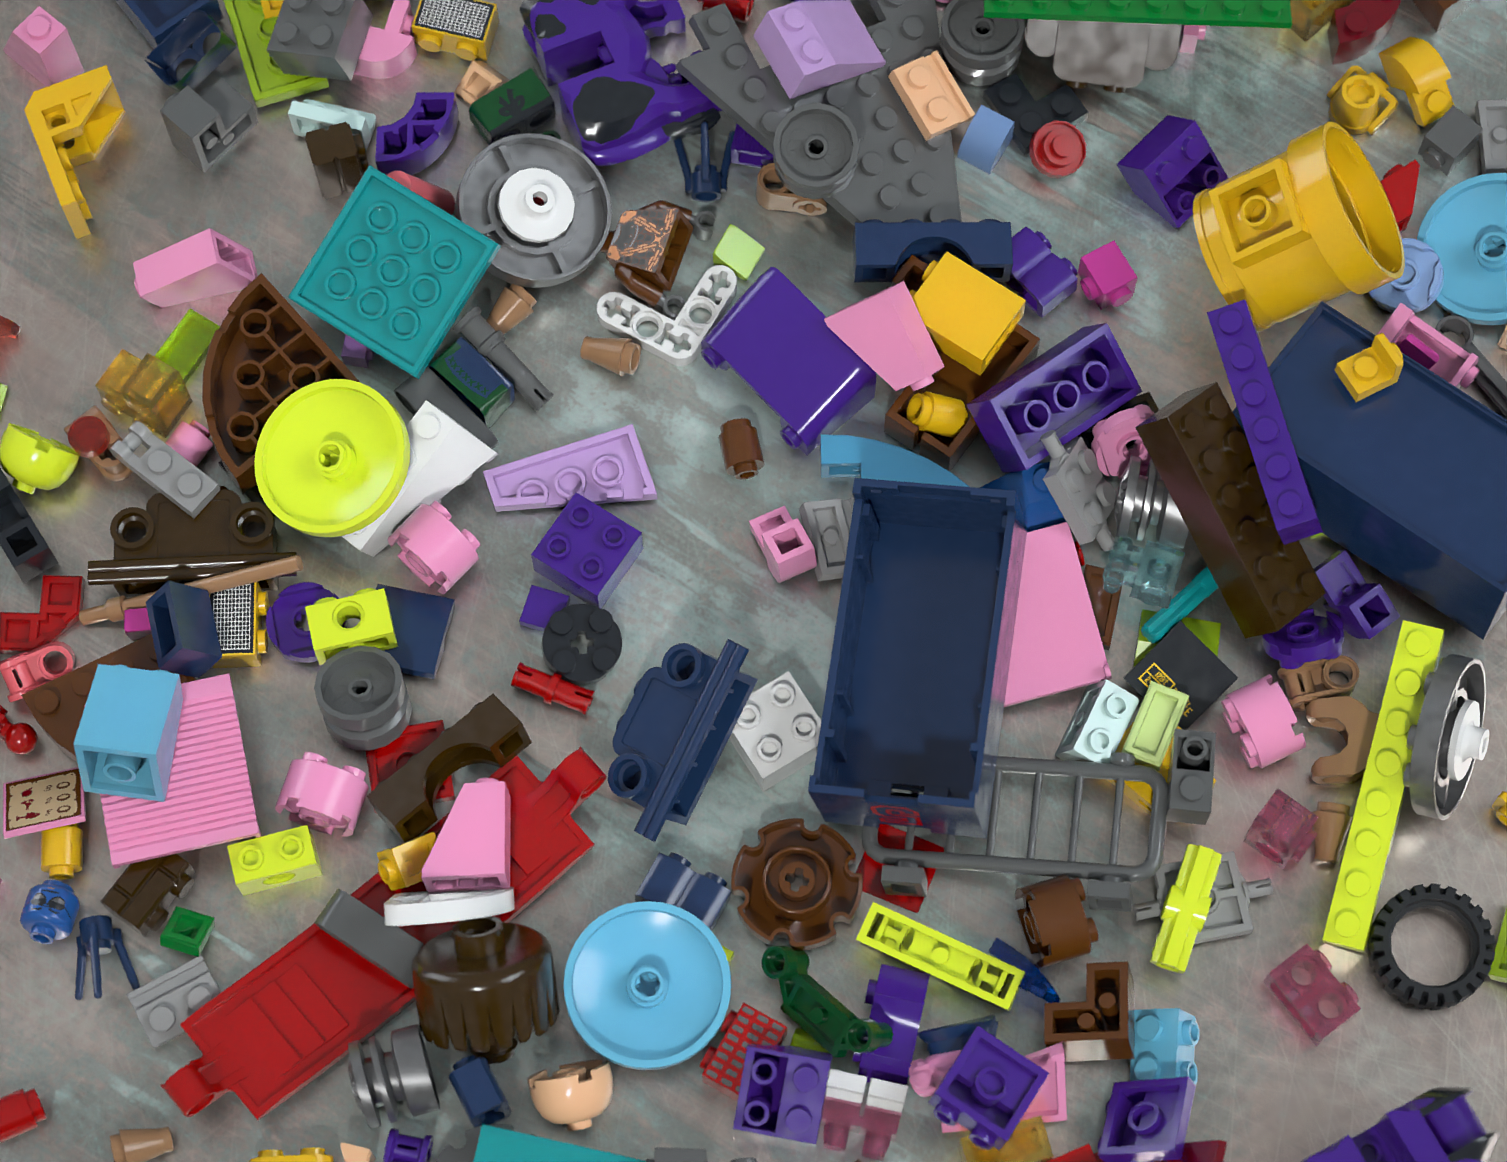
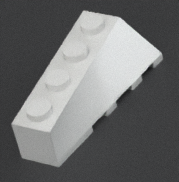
M427 400L406 426L410 442V462L400 493L387 511L373 523L354 533L342 536L358 550L374 557L389 545L388 537L421 504L430 506L434 501L440 503V499L457 485L461 486L473 476L472 473L485 462L489 463L498 455L493 449Z

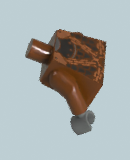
M658 200L638 210H626L623 212L616 230H609L606 241L599 252L606 253V259L615 269V277L633 295L651 306L656 304L661 306L662 315L675 321L678 315L670 312L667 307L675 304L682 309L685 301L679 295L666 297L663 295V292L671 291L691 234L693 233L701 241L709 240L713 231L702 227L700 224L713 226L715 217L709 211L699 212L695 216L692 215V210L665 200Z

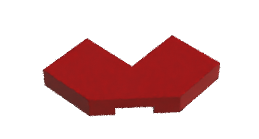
M43 575L39 613L0 612V654L16 655L54 642L80 620L79 611L83 610L85 588L83 576Z

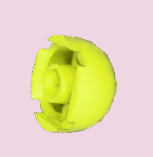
M9 423L0 441V464L4 472L14 478L12 486L24 492L34 494L36 488L51 490L60 487L69 480L78 464L80 457L78 451L53 438L49 440L38 435L39 432Z

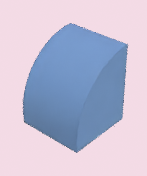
M981 105L963 137L957 157L991 174L1013 138L1015 122Z

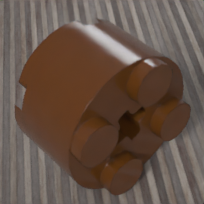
M1062 875L1016 889L1015 900L1023 898L1024 908L1017 910L1019 923L1031 955L1039 953L1042 958L1036 962L1038 967L1044 968L1087 955L1091 952V943L1098 941L1099 936L1093 918H1086L1082 902L1086 901L1084 887L1078 877L1070 879L1067 875Z

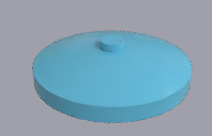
M1490 173L1466 179L1442 194L1425 215L1419 228L1417 240L1427 243L1438 255L1444 270L1443 287L1435 300L1439 306L1451 315L1460 316L1470 323L1504 325L1507 324V173Z
M643 901L628 903L599 916L589 924L575 942L568 957L564 974L566 1008L579 1036L594 1052L614 1064L637 1070L668 1068L680 1064L700 1052L719 1030L725 1018L731 996L729 963L714 933L690 912L662 902Z

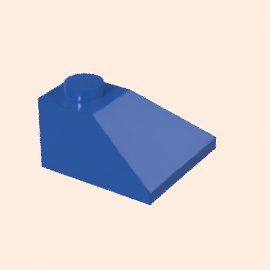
M1050 462L1035 464L1028 470L1010 472L980 487L1016 491L1027 532L1066 522L1043 481L1044 476L1049 470Z

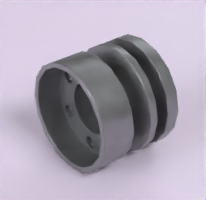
M1131 455L1129 464L1120 478L1114 510L1117 526L1116 536L1127 538L1130 522L1134 521L1138 522L1136 540H1143L1148 526L1151 524L1157 526L1156 538L1158 544L1184 548L1188 528L1163 480L1158 478V470L1155 464L1150 459L1146 476L1139 475L1141 457Z
M418 1024L391 1031L392 1051L385 1053L375 1036L369 1037L371 1056L365 1058L359 1040L348 1043V1073L357 1106L366 1117L370 1129L381 1126L378 1108L380 1106H385L391 1123L397 1122L398 1101L405 1100L413 1117L440 1110L432 1068Z

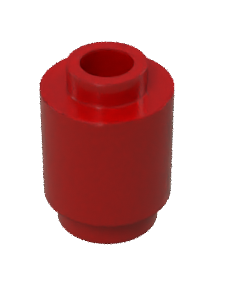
M22 1088L0 1098V1143L39 1127L38 1122L47 1119L35 1088L26 1092Z

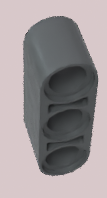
M426 367L420 379L411 375L394 390L399 401L413 416H415L427 400L491 449H494L499 444L492 431L430 368Z
M338 888L314 923L327 934L413 989L412 960L416 952L424 944L398 926L385 925V918Z

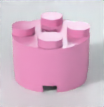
M434 501L430 506L421 504L388 537V543L392 547L397 542L402 549L397 555L400 560L429 587L434 582L441 585L437 592L445 594L479 560L476 550L481 545L477 538L468 530L463 529L460 532L449 521L452 516L448 510L439 502Z
M1271 674L1225 695V700L1221 701L1224 709L1222 715L1228 729L1232 734L1239 732L1241 735L1239 737L1243 746L1240 747V750L1250 769L1259 766V768L1266 767L1306 748L1303 733L1295 735L1292 729L1295 723L1298 722L1293 709L1277 682L1273 683V676Z
M304 752L302 759L291 761L275 810L281 814L284 808L290 811L288 818L290 821L301 826L308 825L309 829L332 835L335 827L344 829L342 836H351L369 789L367 783L364 782L366 773L352 766H343L342 769L327 764L328 760L319 754Z

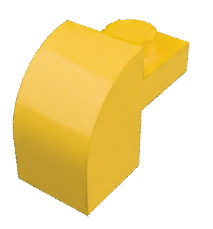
M1409 36L1378 53L1390 87L1406 92L1417 125L1425 127L1440 119L1454 105L1446 80L1451 78L1450 72L1440 54L1427 41Z

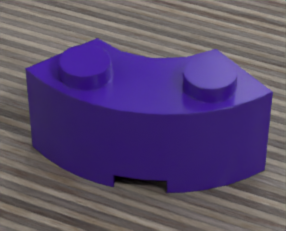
M416 92L413 106L403 118L393 124L377 127L375 157L377 170L385 175L393 171H403L414 175L434 163L446 150L456 131L459 112L455 92Z
M881 964L878 980L869 979L864 1003L872 1005L870 1019L889 1024L893 1031V1039L889 1046L877 1048L873 1052H854L852 1061L860 1063L858 1075L866 1076L867 1082L870 1083L871 1078L907 1086L909 1078L908 1069L911 1067L930 974Z

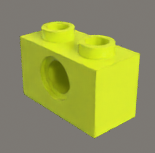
M365 588L355 592L353 596L340 599L326 597L317 600L314 605L305 606L313 648L319 665H323L329 658L341 650L356 646L377 647L381 650L398 647L384 588L379 590ZM357 618L360 620L353 628L342 627V624L348 619Z
M308 825L227 846L235 883L243 896L323 875L314 837Z

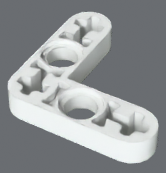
M723 265L709 268L700 279L675 321L619 292H609L599 299L597 303L598 320L605 329L622 338H631L633 343L639 344L641 348L676 366H687L697 358L702 350V340L720 321L737 292L736 275L729 267ZM721 279H725L727 289L724 287L719 288L715 294L714 303L710 299L713 293L712 281L718 283ZM617 305L621 306V314L623 316L615 314L612 318L608 317L607 307L614 309ZM706 308L710 311L711 318L703 324L694 323L689 317L694 309ZM625 317L631 319L629 328H627V320ZM644 321H652L657 324L659 329L654 336L643 337L637 332L638 325ZM666 330L669 331V340L664 338ZM683 340L687 341L689 351L682 349L679 353H676L672 342L681 344Z

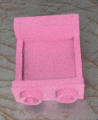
M1402 303L1398 305L1378 332V334L1383 333L1390 343H1396L1404 335H1414L1439 355L1440 359L1429 370L1458 389L1460 386L1467 389L1480 372V369L1475 367L1479 362L1478 356L1474 353H1468L1415 316L1414 311Z

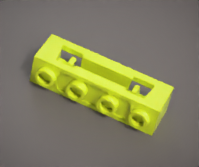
M875 902L872 903L856 938L857 941L1008 1011L1011 1010L1027 974L1021 969Z

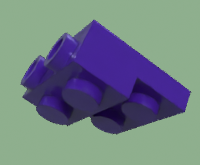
M977 1026L928 1103L935 1107L933 1110L934 1116L944 1124L954 1126L957 1122L971 1131L969 1134L970 1140L980 1148L991 1150L992 1147L1000 1150L1010 1138L1049 1073Z
M1190 1077L1114 1082L1111 1098L1106 1104V1121L1103 1134L1098 1141V1156L1103 1162H1153L1182 1159L1196 1089L1195 1083Z

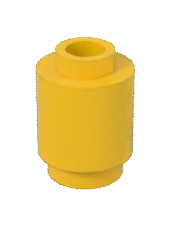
M926 391L922 394L916 393L910 399L907 407V420L919 427L921 431L953 438L966 425L968 413L962 400Z
M79 823L41 831V871L49 873V878L54 880L74 878V873L80 872L83 869V830L79 829Z

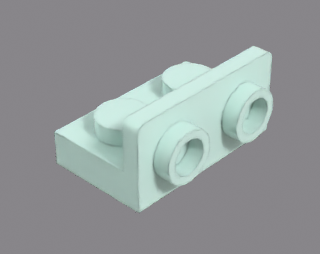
M304 99L303 103L292 100L288 112L294 134L304 137L307 132L321 128L327 131L329 126L347 122L350 124L353 135L361 134L365 151H367L377 121L374 114L312 99Z
M1107 679L1088 685L1055 756L1067 761H1076L1084 758L1089 762L1110 763L1111 754L1115 753L1139 703V699Z

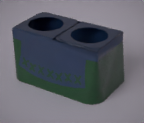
M194 10L146 56L148 60L156 65L146 60L144 61L166 85L179 92L187 85L195 90L238 46L213 18L202 10ZM211 33H220L219 41L205 54L203 51L205 38ZM185 59L196 60L197 63L178 80L176 75L178 65Z
M462 337L428 366L488 428L516 400L513 383Z

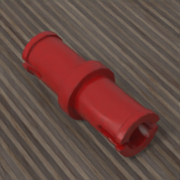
M522 662L519 663L517 666L518 671L516 670L514 673L511 687H517L544 698L543 702L549 705L555 702L581 712L583 715L587 714L588 706H591L594 698V690H588L562 679V675L556 672L552 676L524 665Z

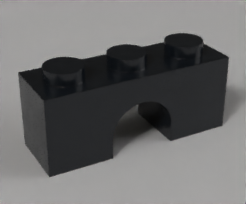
M0 468V546L23 583H26L58 564V561Z

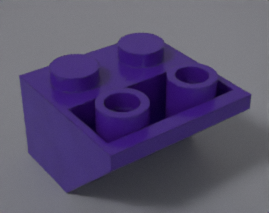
M1167 115L1116 164L1133 193L1175 228H1179L1193 214V201L1197 193L1205 189H1212L1218 183L1228 179L1226 172L1197 122Z
M748 1045L733 1129L816 1144L833 1055L827 1052L795 1046Z

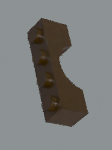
M491 694L483 702L476 704L456 724L445 729L424 750L413 755L403 767L388 779L381 781L367 795V798L379 817L403 843L418 837L438 820L435 809L436 796L443 782L451 774L465 766L479 763L491 764L502 768L528 747L532 741L522 722L494 694Z

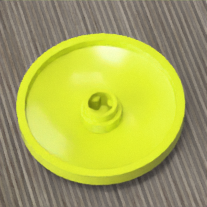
M329 379L315 382L287 397L274 410L265 423L255 452L256 482L268 508L281 521L295 530L317 537H337L351 534L373 523L395 501L407 476L410 462V442L402 417L396 408L376 390L360 382L346 379Z

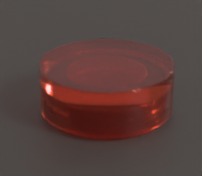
M84 416L77 419L70 426L68 441L78 455L91 458L100 455L106 450L110 442V433L99 418Z

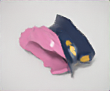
M991 1014L982 1018L918 1032L917 1035L928 1044L929 1056L924 1060L917 1059L912 1061L911 1067L908 1069L909 1081L913 1090L924 1098L932 1096L977 1026L994 1037L996 1036L999 1021H996L995 1015Z

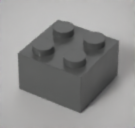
M284 0L267 47V52L284 74L351 81L373 14L363 0Z

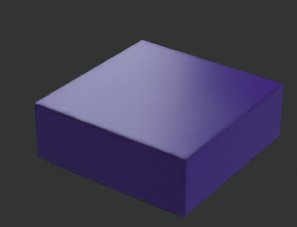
M531 585L519 620L520 625L544 632L551 616L569 605L570 596Z

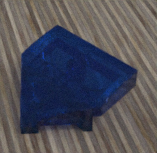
M996 937L989 953L1026 972L1018 987L1048 1003H1059L1061 999L1055 987L1041 968L1016 946L1003 938Z

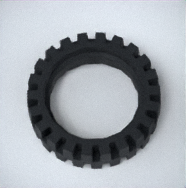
M1432 883L1427 887L1420 884L1413 886L1409 890L1406 888L1392 897L1382 907L1371 926L1370 937L1367 943V950L1370 951L1368 958L1370 967H1374V976L1378 983L1380 981L1384 983V990L1389 995L1394 993L1399 997L1397 1001L1405 1005L1409 1002L1414 1004L1413 1008L1421 1010L1425 1007L1430 1008V1010H1440L1443 1007L1455 1006L1471 996L1482 985L1491 970L1490 967L1495 956L1493 951L1495 937L1490 934L1491 923L1489 919L1484 920L1482 916L1484 911L1479 905L1474 906L1470 903L1471 897L1465 893L1460 896L1456 893L1457 889L1448 886L1443 889L1440 888V884ZM1420 908L1438 909L1452 915L1464 927L1470 940L1471 958L1466 971L1457 980L1442 986L1424 985L1410 979L1398 967L1392 954L1391 936L1396 923L1405 914Z

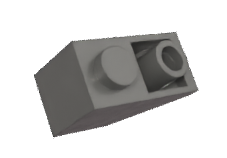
M1184 729L1174 730L1167 777V821L1206 825L1212 808L1216 733Z

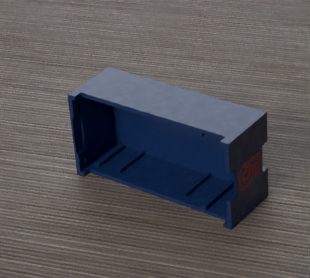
M854 478L852 490L854 496L853 512L814 775H810L808 793L825 822L879 828L880 824L928 828L932 833L987 839L1027 528L1017 492L1013 490ZM891 793L917 794L918 798L891 795Z

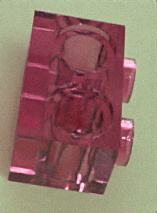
M1277 788L1254 819L1243 841L1284 869L1290 860L1298 864L1310 848L1311 843L1318 835L1312 828L1319 817Z
M1306 944L1269 972L1263 982L1317 1047L1353 1019L1361 1008L1357 1004L1359 998L1355 991L1346 982L1340 983L1330 972L1332 966L1327 957L1320 950L1316 949L1313 951ZM1303 968L1308 971L1312 980L1311 984H1298L1292 977V969ZM1322 1000L1333 1002L1338 1009V1016L1335 1018L1324 1016L1319 1010V1002Z

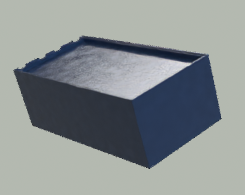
M1322 301L1269 366L1281 409L1323 530L1322 533L1484 640L1507 610V420L1404 353H1402L1403 367L1398 381L1356 402L1336 374L1335 368L1338 362L1371 347L1376 335ZM1236 406L1235 409H1234L1232 412H1233V414H1234V416H1235L1237 422L1239 423V425H1240V427H1241V429H1242V431H1243V433H1244V435H1245V437H1246V439H1247V436H1246V433H1245V430H1244V427H1243V424H1242V421H1241V418H1240V415H1239V411H1238V408H1237V406Z

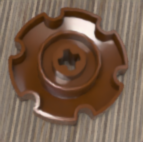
M802 818L779 820L758 830L760 844L756 847L743 845L733 865L731 875L732 895H739L745 900L737 908L740 920L755 937L768 945H773L778 938H785L789 941V947L793 950L805 951L830 943L836 938L834 925L840 921L850 924L861 902L862 874L853 873L849 869V866L856 861V854L853 848L842 835L825 824H821L815 831L807 830ZM795 878L803 879V885L799 887L798 891L791 890V883H794Z

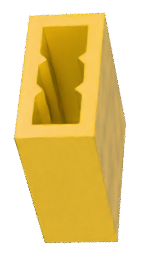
M946 251L939 262L933 260L922 276L924 283L917 292L911 290L909 293L936 349L976 374L981 375L1023 317L1026 300Z

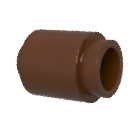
M745 418L725 422L720 426L721 434L718 439L726 473L735 476L738 480L755 477L759 473L758 470L764 466L757 429L751 425L749 419Z

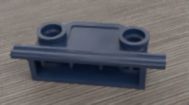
M727 639L718 658L687 643H679L672 646L664 655L662 667L650 668L637 682L632 700L625 714L617 722L612 744L614 751L619 756L612 762L609 768L608 784L612 792L617 796L631 799L645 807L634 831L651 841H656L666 820L687 825L758 681L757 678L740 671L749 649L730 639Z

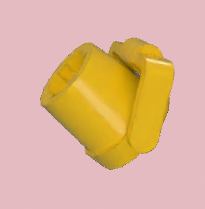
M1354 65L1344 73L1327 93V97L1331 99L1328 115L1330 121L1339 124L1351 135L1363 134L1366 131L1372 135L1396 110L1398 100L1388 92L1390 86L1374 72L1368 74L1361 67ZM1383 97L1390 104L1378 116V99Z

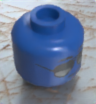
M46 880L43 884H38L29 890L20 922L23 928L30 933L29 937L32 940L41 944H52L53 941L63 940L70 936L80 908V902L74 894L73 888L68 884L57 880Z

